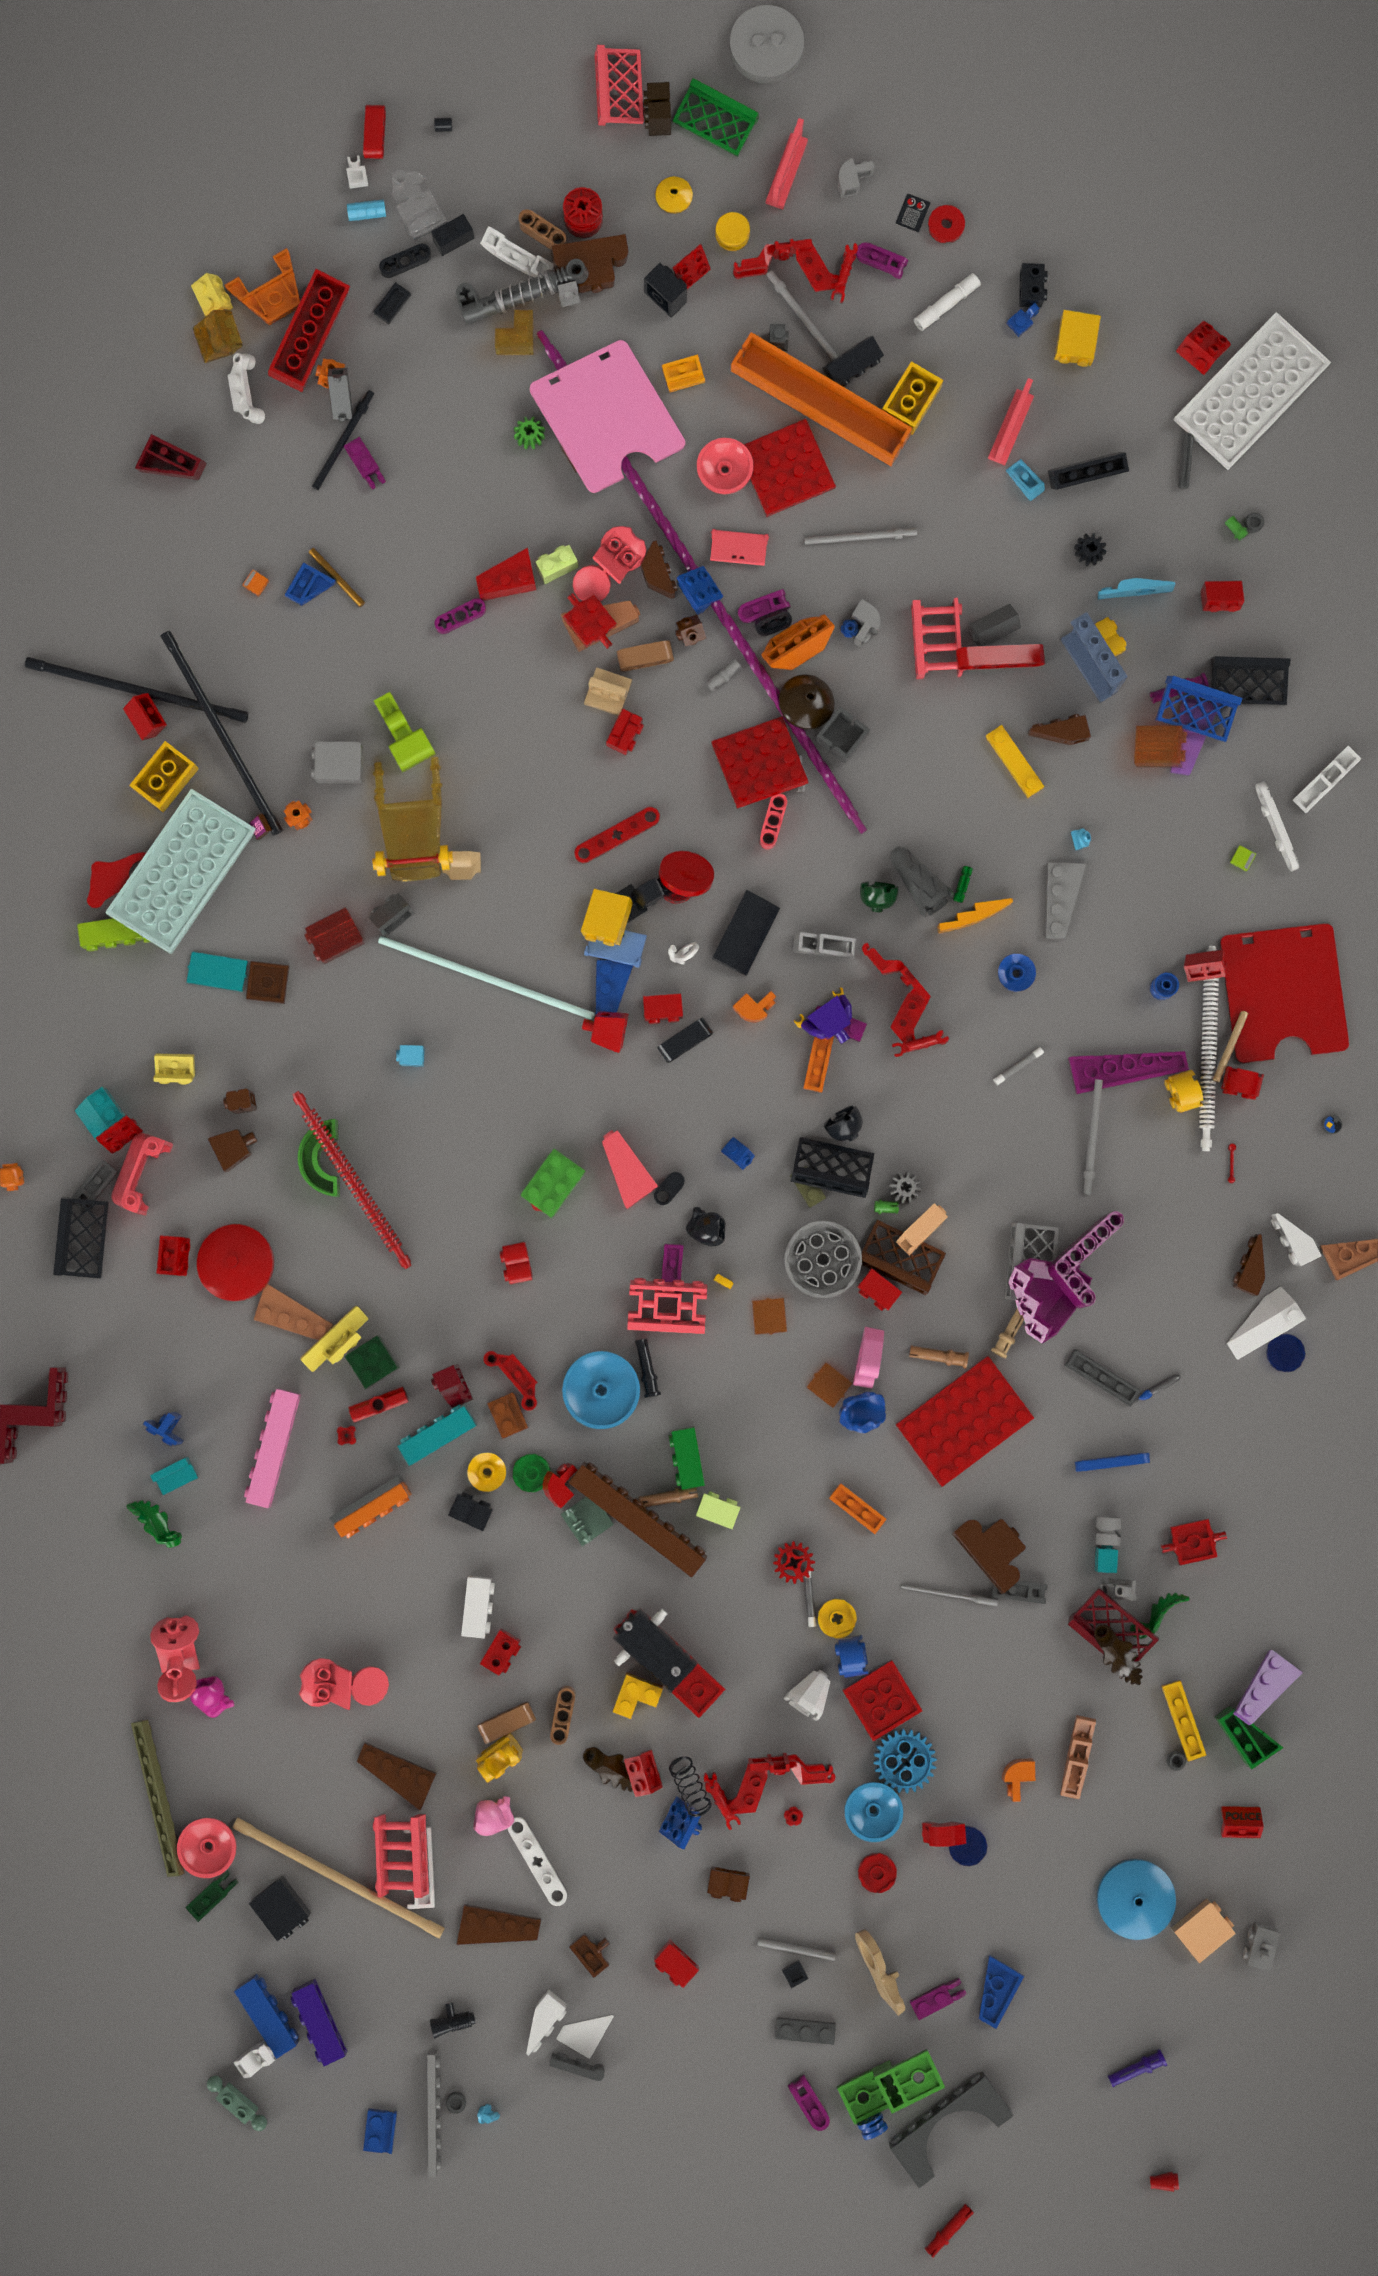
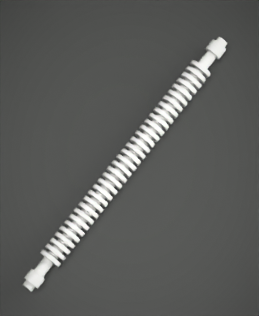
M1208 946L1206 952L1216 951V946ZM1218 978L1203 980L1207 982L1203 983V986L1207 988H1203V991L1206 992L1203 993L1205 997L1203 998V1001H1205L1203 1003V1006H1205L1203 1011L1206 1012H1203L1202 1016L1206 1017H1202V1021L1206 1022H1202V1026L1206 1027H1202V1030L1206 1032H1202V1035L1205 1037H1202L1204 1041L1202 1045L1204 1046L1201 1047V1050L1205 1051H1202L1201 1055L1205 1056H1202L1201 1060L1205 1061H1201V1065L1205 1066H1201V1070L1205 1071H1201V1075L1204 1076L1200 1077V1079L1204 1080L1200 1081V1084L1204 1085L1200 1086L1203 1089L1202 1094H1204V1100L1200 1102L1204 1105L1200 1107L1203 1110L1199 1111L1200 1114H1203L1199 1115V1118L1203 1119L1199 1120V1123L1203 1124L1199 1125V1128L1203 1129V1139L1200 1141V1147L1202 1151L1207 1152L1212 1148L1210 1131L1215 1128L1214 1125H1211L1215 1124V1121L1211 1120L1215 1119V1116L1211 1115L1215 1114V1111L1211 1110L1215 1109V1106L1211 1105L1215 1104V1101L1211 1100L1215 1099V1096L1212 1095L1216 1094V1091H1212L1216 1089V1086H1212L1216 1085V1081H1212L1214 1077L1212 1075L1216 1072L1212 1070H1216V1067L1212 1065H1216V1062L1213 1060H1217V1057L1214 1056L1217 1055V1052H1214L1217 1050V1047H1214L1217 1045V1042H1213L1217 1041V1037L1213 1036H1217V1032H1214L1217 1031V1027L1214 1026H1218V1023L1214 1022L1218 1021V1018L1215 1017L1218 1016L1216 1012L1218 1011V1008H1216L1218 1006V1003H1216L1218 998H1215L1219 995L1215 993L1219 992V988H1215L1219 987V983H1215L1219 982Z

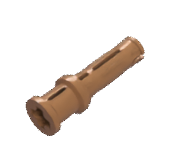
M911 1345L909 1357L943 1362L947 1366H963L966 1369L969 1352H954L953 1349L941 1351Z

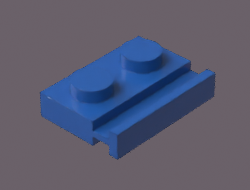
M368 2109L363 2151L392 2154L397 2117L396 2111Z

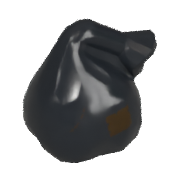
M694 1207L692 1218L686 1226V1232L690 1237L703 1245L718 1246L725 1241L726 1223L724 1218L718 1213H705L700 1207Z

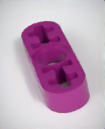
M475 598L438 616L434 623L436 630L441 634H447L482 617L486 612L484 601ZM475 604H477L478 606L482 605V607H480V612H477V610H473ZM468 607H469V611H471V615H472V616H470V617H469L468 611L466 610V608H468ZM461 611L466 614L463 621L455 619L457 612ZM449 616H452L454 625L449 622L446 624L447 627L445 629L442 626L439 627L441 625L440 621L443 620L446 623L450 621Z

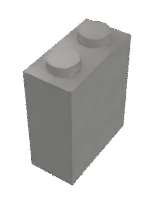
M315 742V747H312V759H315V766L311 767V776L315 779L316 783L362 784L363 745L361 742Z

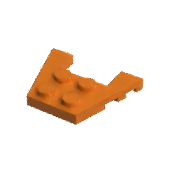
M287 248L272 256L282 273L253 291L248 292L239 277L224 285L228 292L269 326L297 310L300 303L290 253Z

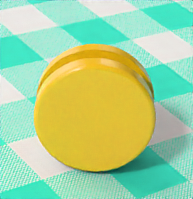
M729 212L722 215L718 219L715 229V237L718 244L728 251L742 249L750 237V225L746 217L737 212Z

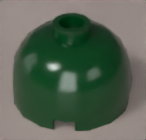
M869 881L862 882L860 897L867 907L872 908V912L881 913L883 909H888L894 905L897 900L899 887L886 882H875L872 885H869Z

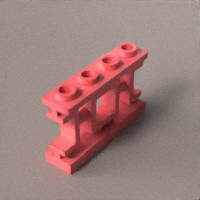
M634 1278V1280H630L629 1295L639 1296L638 1311L628 1312L627 1330L705 1334L706 1315H697L696 1307L697 1299H707V1284H704L702 1281L684 1283L683 1280L665 1282L664 1279L646 1281L644 1278ZM643 1289L655 1290L654 1300H643ZM682 1292H693V1303L681 1302ZM658 1297L678 1298L677 1313L658 1312ZM642 1308H654L653 1318H642ZM681 1310H692V1321L680 1320Z

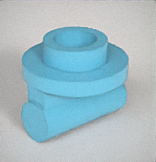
M1082 828L1071 832L1075 850L1089 846L1091 835L1088 831Z
M486 2104L481 2106L477 2113L478 2122L489 2124L498 2120L500 2114L491 2111V2105Z

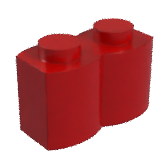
M526 1242L502 1246L503 1251H500L501 1262L506 1264V1270H503L505 1282L509 1281V1284L512 1285L532 1281L533 1276Z

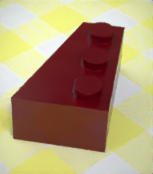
M151 434L135 469L142 473L199 480L207 463Z

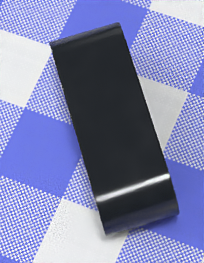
M702 1017L660 1044L657 1049L665 1061L670 1063L710 1037L713 1031Z

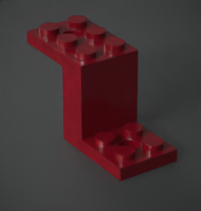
M50 1367L47 1405L0 1404V1464L12 1463L16 1459L17 1448L14 1447L15 1439L18 1438V1428H16V1425L55 1427L62 1426V1423L65 1422L66 1411L63 1410L64 1403L67 1401L65 1383L68 1382L69 1377L66 1367Z

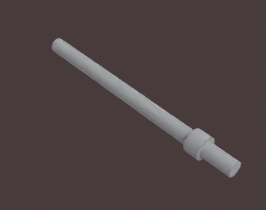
M772 270L769 271L767 277L775 286L776 292L783 296L830 359L833 361L839 357L789 293L786 284L780 281Z
M900 527L887 531L804 537L805 545L884 538L903 539V537L917 536V528L902 529Z
M1095 1079L1086 1171L1083 1172V1178H1085L1083 1194H1091L1092 1179H1095V1172L1093 1170L1103 1080Z

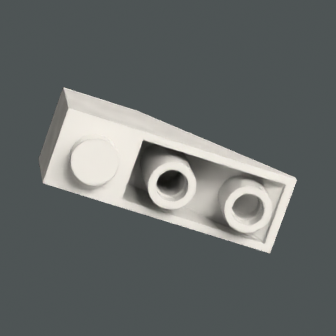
M1275 1213L1271 1215V1223L1274 1229L1279 1231L1281 1235L1280 1241L1284 1247H1287L1290 1253L1288 1257L1293 1265L1295 1264L1296 1267L1303 1266L1321 1257L1313 1238L1280 1214Z
M549 1989L535 2006L526 2052L528 2056L532 2051L535 2053L542 2044L540 2042L544 2036L548 2037L554 2029L552 2025L556 2020L561 2021L566 2014V2003Z

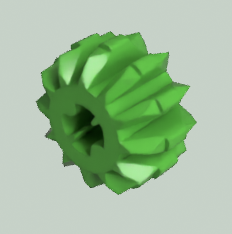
M524 417V422L518 420V426L514 427V432H516L514 439L518 440V445L524 444V449H528L529 445H531L532 449H535V444L541 446V440L545 439V434H543L545 427L541 426V421L535 422V417H532L530 421H528L527 417ZM528 431H532L533 434L531 433V435H527L526 432L529 433Z

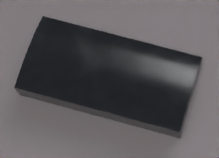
M746 890L712 960L747 976L780 908Z

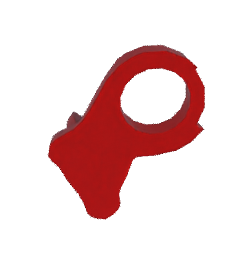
M147 852L135 853L114 862H94L91 865L92 873L89 895L87 897L88 905L91 908H100L105 900L120 892L129 879V872L132 866L140 862Z

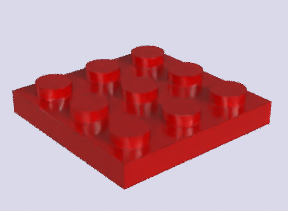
M893 1660L888 1661L842 1690L872 1741H875L923 1711Z

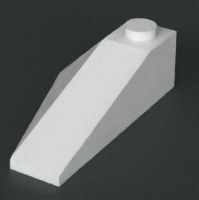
M1280 1286L1263 1297L1259 1305L1251 1312L1246 1321L1226 1344L1238 1360L1301 1323L1306 1317L1292 1297Z

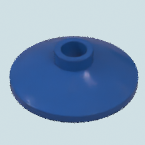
M1011 954L1001 961L998 967V978L1006 989L1014 992L1024 991L1033 984L1036 978V968L1029 957L1023 954ZM1014 970H1017L1019 972L1018 977H1015L1013 975Z

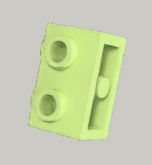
M570 545L559 546L554 550L555 552L549 555L543 554L535 561L536 568L544 584L579 568L578 561Z
M711 1491L708 1494L704 1493L696 1516L733 1530L741 1508L737 1505L738 1502L727 1498L726 1501L719 1499L720 1495Z

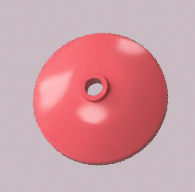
M718 438L706 444L699 453L697 473L703 485L712 492L732 494L744 488L751 479L753 459L747 447L741 442L732 438ZM727 468L728 472L724 473L721 470Z
M215 1818L197 1819L187 1825L179 1836L177 1843L178 1859L183 1868L196 1877H216L225 1872L232 1864L236 1855V1839L232 1830L224 1822ZM210 1842L212 1844V1848H207L206 1843Z

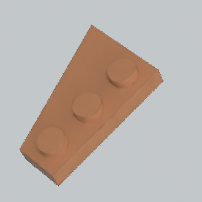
M1378 1239L1319 1246L1335 1280H1340L1378 1262Z

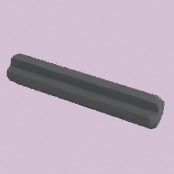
M1191 433L1183 435L1178 487L1181 489H1187L1190 482L1194 436Z

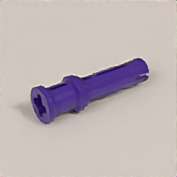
M1158 2049L1156 2053L1150 2056H1142L1141 2061L1107 2076L1112 2087H1115L1145 2072L1151 2074L1154 2069L1168 2065L1161 2050Z

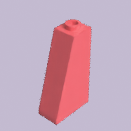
M611 1130L603 1136L602 1144L626 1209H629L658 1188V1185L618 1130L615 1132Z

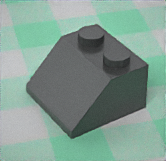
M399 893L390 895L385 900L386 903L383 906H377L370 912V920L384 937L415 914Z

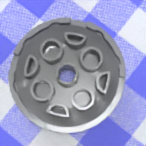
M831 1221L809 1223L795 1232L786 1247L785 1268L792 1283L807 1295L817 1298L837 1296L849 1289L860 1273L862 1264L860 1246L853 1234L837 1223ZM826 1254L829 1261L826 1265L818 1263L819 1255Z

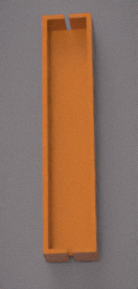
M750 332L742 345V350H739L731 363V372L889 466L893 465L901 449H903L911 436L912 427Z

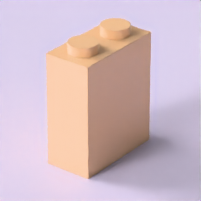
M934 1203L899 1237L896 1243L910 1256L948 1218L944 1208Z
M1205 1899L1171 1927L1198 1963H1201L1236 1934L1232 1929L1234 1925L1227 1916L1223 1918L1219 1913L1222 1910L1215 1901L1211 1903L1208 1899Z

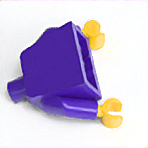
M839 988L840 994H835L832 991L834 998L807 1016L806 1019L803 1014H799L802 1020L800 1022L794 1020L796 1026L819 1039L826 1038L828 1040L835 1035L840 1044L850 1039L844 1028L851 1024L852 1005L844 995L843 988Z

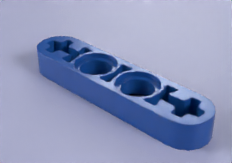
M1138 1453L1075 1461L1076 1472L1145 1464L1150 1463L1149 1453Z

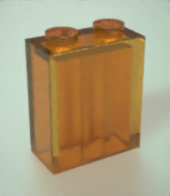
M1136 726L1135 766L1182 768V762H1186V750H1183V743H1187V732H1184L1183 726Z

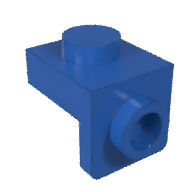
M734 1137L721 1150L725 1156L742 1170L750 1165L755 1157L745 1145Z

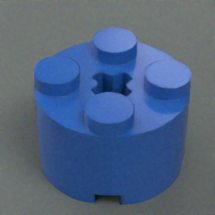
M862 1635L840 1638L835 1644L836 1655H840L841 1662L838 1664L839 1674L844 1675L845 1678L869 1674V1669L865 1670L868 1664L864 1642L860 1643V1640L863 1639Z

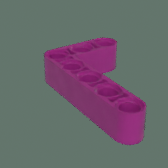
M1118 1211L1102 1216L1048 1266V1273L1073 1305L1079 1309L1093 1305L1096 1296L1075 1268L1122 1227L1124 1217ZM1111 1217L1114 1219V1225L1110 1221ZM1097 1229L1101 1231V1237L1097 1234ZM1084 1241L1088 1243V1249L1085 1248ZM1071 1253L1074 1254L1075 1261L1071 1259ZM1058 1265H1060L1062 1268L1061 1273L1057 1269ZM1070 1280L1073 1281L1074 1288L1070 1286ZM1082 1294L1086 1297V1303L1082 1301Z

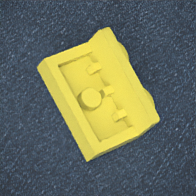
M206 273L191 285L207 319H212L223 309L231 310L233 308L230 302L231 299L226 293L223 282L218 275Z
M155 1054L154 1082H159L160 1084L178 1082V1084L186 1085L193 1081L195 1077L194 1054Z

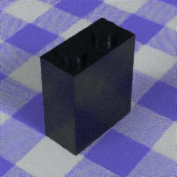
M283 1875L249 1902L251 1908L277 1942L281 1938L286 1940L294 1933L292 1930L296 1926H299V1928L304 1926L309 1921L308 1917L311 1914L310 1910Z

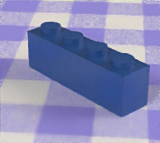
M256 1974L239 1985L234 1993L277 2059L297 2046L299 2035L295 2028H291L288 2024V2017L285 2012L279 2010L275 1996L273 1994L270 1995L267 1991L265 1980L262 1977L259 1978Z

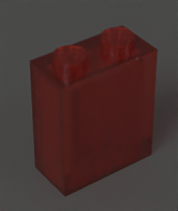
M346 907L305 928L307 933L304 936L309 945L313 944L316 950L313 953L317 961L321 960L323 964L365 944Z

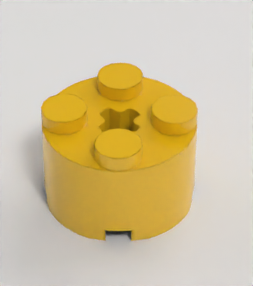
M1192 1070L1169 1076L1168 1079L1164 1080L1167 1091L1170 1090L1172 1096L1169 1098L1171 1107L1173 1109L1176 1108V1111L1179 1113L1203 1106V1103L1200 1102L1203 1101L1202 1091L1198 1080L1195 1081L1192 1078L1195 1075Z

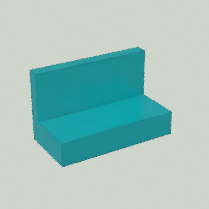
M189 1457L183 1458L150 1475L152 1481L157 1482L163 1495L198 1478Z

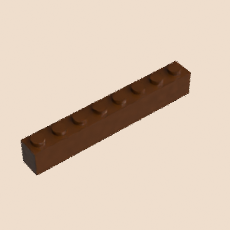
M584 1461L571 1477L569 1484L692 1578L706 1561V1551L699 1545L694 1546L690 1543L691 1540L685 1534L677 1533L671 1523L667 1521L664 1523L659 1519L660 1516L655 1511H649L643 1507L644 1503L638 1498L633 1499L629 1496V1492L624 1487L616 1486L611 1477L597 1471L598 1468L594 1464Z

